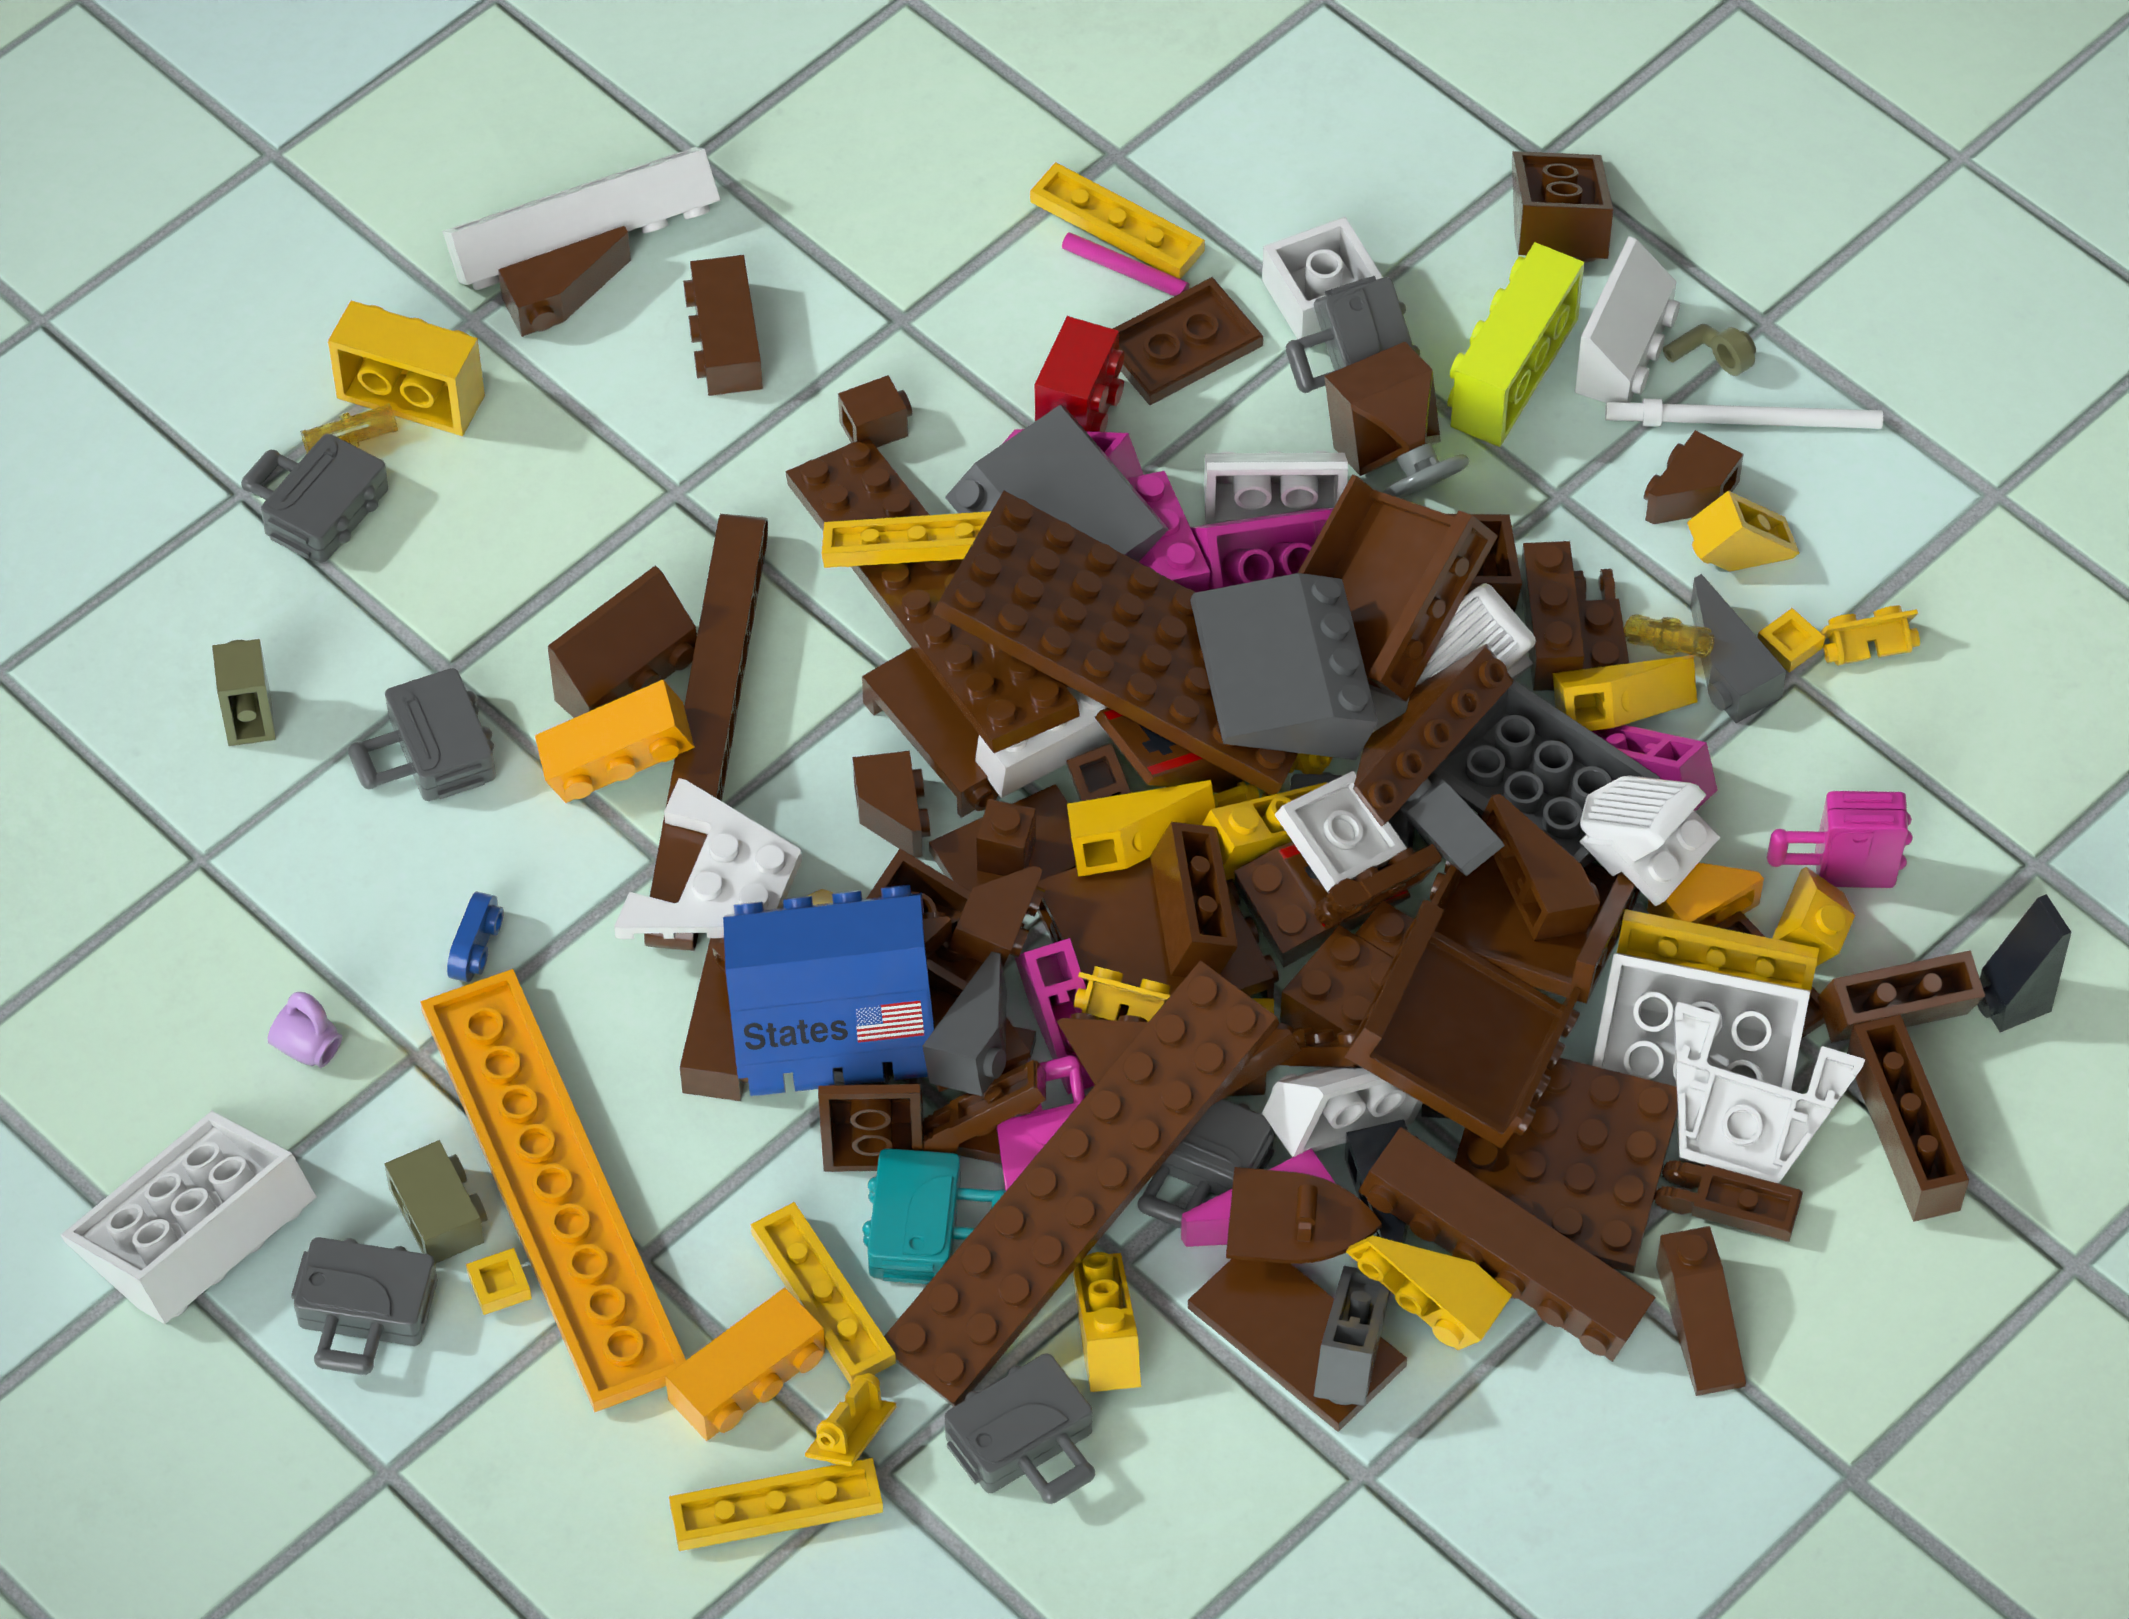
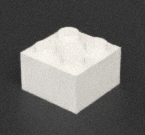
M1346 217L1263 246L1262 281L1297 339L1321 331L1313 304L1316 299L1326 296L1325 291L1366 277L1375 276L1376 279L1383 278Z

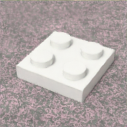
M1354 771L1282 805L1275 813L1276 818L1327 892L1340 881L1346 878L1353 880L1372 866L1380 869L1388 865L1387 863L1394 856L1407 849L1391 824L1387 822L1381 827L1353 790L1356 779Z

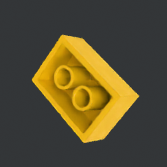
M351 300L328 339L337 399L463 436L485 397L478 338L469 336L465 332L459 330L452 331L428 324L419 318H408L385 311L376 305H365Z

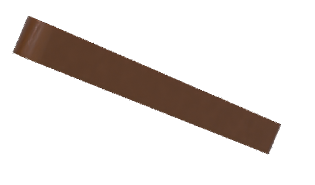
M721 513L719 515L684 705L695 748L679 754L674 759L666 806L679 778L687 780L722 801L767 548L768 518ZM664 816L650 897L671 903H678L708 834L665 823ZM644 933V943L648 947L695 951L699 933H676L674 939H664L662 933Z

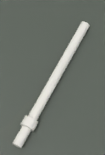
M1643 398L1642 403L1606 402L1605 420L1642 421V426L1661 427L1662 422L1882 429L1883 411L1663 404L1662 399Z

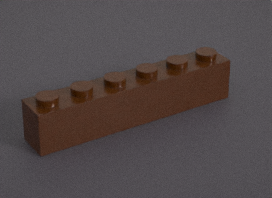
M1402 1127L1399 1128L1372 1166L1358 1191L1367 1197V1200L1374 1208L1383 1213H1391L1409 1225L1411 1231L1417 1237L1436 1243L1451 1253L1453 1257L1473 1261L1512 1295L1511 1298L1519 1299L1536 1310L1539 1317L1547 1324L1561 1327L1578 1338L1582 1346L1589 1352L1598 1356H1605L1612 1362L1656 1298Z

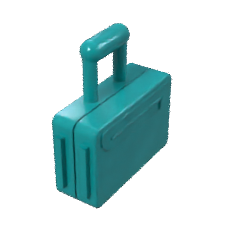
M888 1148L881 1150L878 1159L877 1176L872 1177L867 1184L870 1191L868 1199L873 1204L872 1217L862 1227L864 1233L863 1243L868 1247V1269L870 1276L890 1282L928 1284L953 1255L954 1239L965 1240L975 1229L956 1227L959 1200L992 1202V1208L1006 1190L960 1188V1157L954 1153Z

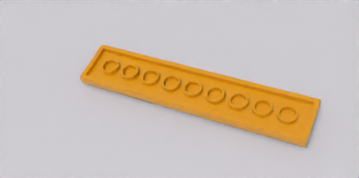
M510 969L420 1001L422 1013L594 1412L665 1387V1375L686 1361L685 1356L514 970Z

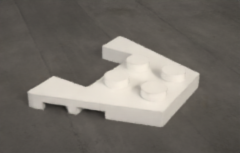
M679 778L664 811L665 823L708 834L680 901L678 903H671L629 892L614 926L615 938L634 939V934L662 933L664 939H674L676 933H707V938H724L723 917L727 914H734L733 905L763 901L764 910L781 909L783 907V899L787 898L802 862L801 849L687 780Z
M1677 1001L1674 1019L1679 1160L1703 1167L1708 1164L1779 1184L1860 1072L1865 1059L1821 1046L1806 1094L1778 1087L1709 1065L1707 1058L1721 1014Z

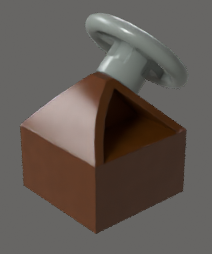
M1406 342L1324 376L1334 449L1338 453H1345L1348 464L1359 476L1397 460L1402 471H1405L1407 477L1390 485L1383 493L1403 498L1462 471L1469 465V458L1462 454L1439 462L1432 445L1441 442L1433 370Z

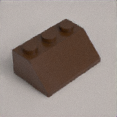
M656 565L548 645L554 701L573 718L660 680H665L676 670H683L692 663L697 639L696 626L665 575Z

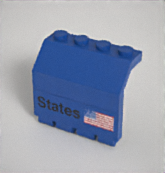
M902 885L881 888L882 897L862 899L860 890L833 893V903L813 905L812 896L783 899V908L764 910L763 901L733 905L734 914H727L723 917L725 970L738 1079L748 1078L751 1097L786 1093L784 1073H793L795 1092L818 1089V1086L835 1085L834 1068L838 1067L843 1068L845 1085L885 1082L883 1062H892L895 1081L928 1077L922 1046L935 1029L925 949L922 893L911 894V886Z

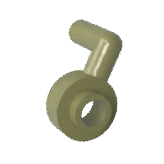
M1700 324L1663 347L1665 357L1673 363L1700 345L1705 344L1712 349L1719 365L1732 376L1740 375L1755 363L1756 346L1754 341L1746 332L1739 331L1734 327H1729L1719 332L1707 324Z

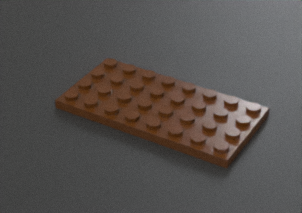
M1005 490L1002 492L940 598L933 614L1270 795L1278 794L1298 755L1295 752L1223 744L1190 601L1193 593H1196L1195 591L1185 588L1159 574L1154 569L1144 566L1113 549L1111 546L1036 508L1027 501Z

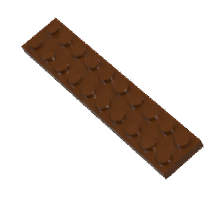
M870 439L850 443L840 449L785 471L788 486L822 530L824 529V522L929 515ZM963 559L851 567L994 754L1080 716L1077 700L1062 682L933 614L940 598Z
M1200 960L884 1335L895 1352L896 1362L951 1406L955 1407L965 1401L966 1395L972 1392L1278 1027L1280 1023L1277 1016Z

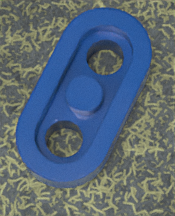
M478 891L473 893L450 949L447 964V975L449 978L470 982L475 974L481 975L483 973L488 957V947L486 945L490 935H498L504 916V909L498 906V900L495 895Z

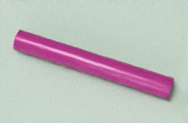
M1071 232L1066 234L1062 242V249L1172 296H1176L1189 289L1190 284L1184 280Z

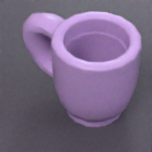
M295 992L289 997L287 1005L284 1006L275 1018L268 1034V1043L296 1061L310 1066L317 1065L320 1068L330 1062L342 1041V1035L337 1032L334 1024L327 1019L322 1005L316 998L306 992Z

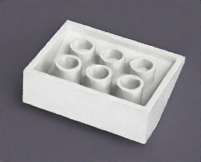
M1614 953L1592 1066L1676 1086L1674 1011L1677 1001L1721 1014L1707 1058L1709 1065L1791 1090L1810 990Z
M211 1111L63 1232L61 1237L68 1246L138 1309L166 1324L172 1318L182 1314L189 1304L210 1286L219 1283L226 1276L227 1272L248 1254L260 1249L265 1240L284 1224L297 1218L302 1209L317 1197L291 1152Z

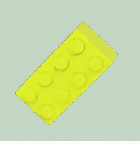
M1534 242L1525 258L1519 256L1516 259L1510 273V283L1506 289L1499 288L1491 302L1490 315L1487 320H1479L1471 334L1469 349L1465 354L1459 352L1452 364L1449 376L1454 379V386L1447 401V406L1452 408L1450 427L1501 447L1578 320L1584 271L1583 261Z

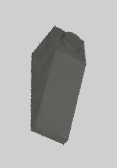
M1702 574L1695 577L1690 607L1708 694L1717 709L1725 710L1732 720L1738 723L1782 698L1786 670Z
M1434 772L1400 807L1401 811L1427 845L1433 844L1440 855L1465 876L1505 846L1501 839L1447 782Z
M990 953L923 1044L929 1083L983 1096L993 1080L1002 1075L1006 1065L1007 988L1001 955L999 953Z
M1343 1266L1320 1349L1314 1397L1329 1399L1331 1402L1339 1405L1356 1404L1365 1406L1390 1296V1291L1383 1284L1367 1277L1359 1268Z

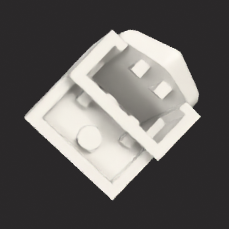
M1487 583L1481 584L1463 598L1416 686L1484 644H1487L1497 659L1505 664L1509 675L1515 680L1533 664L1526 653L1534 647L1536 642L1535 636L1491 585Z
M1622 776L1587 795L1580 820V826L1586 835L1579 842L1612 876L1622 872L1657 906L1671 895L1720 839V836L1694 811L1706 796L1698 785L1689 782Z

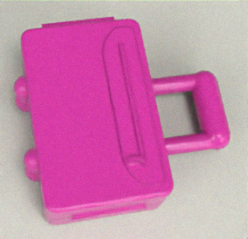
M1877 791L1828 792L1819 831H1786L1785 829H1776L1770 837L1767 861L1773 867L1781 865H1816V874L1835 887L1893 888L1896 885L1899 870H1902L1907 865V859L1903 855L1904 848L1913 840L1912 833L1908 830L1912 818L1907 812L1906 794L1903 792ZM1789 843L1816 844L1815 853H1787Z
M1066 1056L1040 1063L1046 1072V1082L1070 1076L1072 1104L1042 1110L1041 1103L1030 1114L1013 1117L997 1125L1006 1191L1085 1098L1081 1072L1082 1064L1078 1057Z

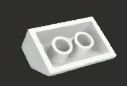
M1628 236L1581 335L1575 393L1605 403H1630L1634 393L1642 394L1650 371L1649 368H1646L1649 360H1658L1665 340V335L1662 332L1665 326L1669 328L1674 326L1680 309V302L1674 300L1676 280L1636 238Z
M1271 451L1267 453L1222 452L1205 454V525L1315 508H1334L1347 485L1348 461L1345 453H1329L1326 451L1282 453Z
M1359 1065L1354 1067H1321L1316 1071L1298 1076L1290 1074L1277 1081L1272 1088V1093L1262 1113L1293 1158L1310 1148L1315 1152L1346 1143V1132L1402 1119L1405 1120L1406 1125L1412 1124L1423 1103Z

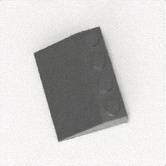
M1062 405L1057 406L975 462L945 497L958 513L992 511L1005 490L1049 515L1070 524L1090 537L1111 546L1113 549L1137 562L1147 554L1168 530V527L1067 408Z
M1296 573L1193 593L1190 601L1223 744L1356 760L1378 724L1342 579Z
M1515 680L1433 771L1446 781L1471 809L1480 815L1483 814L1491 796L1501 794L1581 863L1583 868L1596 860L1579 842L1586 835L1580 826V820L1587 795L1622 776L1660 779L1659 776Z

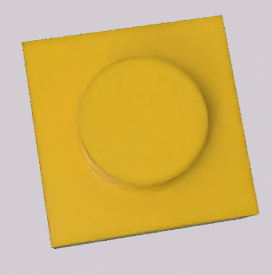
M1793 608L1759 631L1757 636L1789 673L1820 651L1825 641V636Z
M514 1248L466 1264L467 1273L483 1315L532 1299L530 1287Z

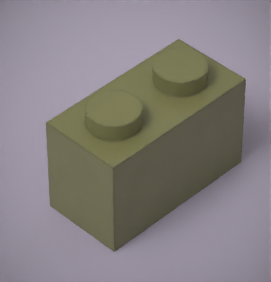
M260 639L247 641L233 640L225 644L212 645L217 694L228 746L276 740L271 693Z
M440 1140L384 1163L389 1190L421 1252L431 1255L435 1264L484 1243L481 1223L488 1220L484 1206L477 1193L468 1195L463 1186V1183L467 1182V1177L458 1156L454 1154L448 1157Z

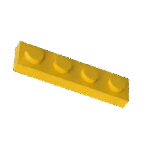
M1057 162L1051 166L1030 190L1031 203L1156 269L1179 279L1187 273L1205 252L1204 239Z
M991 511L824 522L822 541L824 568L964 559Z
M1625 909L1617 953L1810 990L1811 993L1819 948Z
M795 1202L750 1224L751 1235L788 1291L824 1328L825 1347L850 1385L852 1380L858 1375L866 1373L875 1375L896 1364L895 1352Z
M873 1458L857 1460L852 1467L836 1464L669 1496L679 1551L883 1513V1503Z

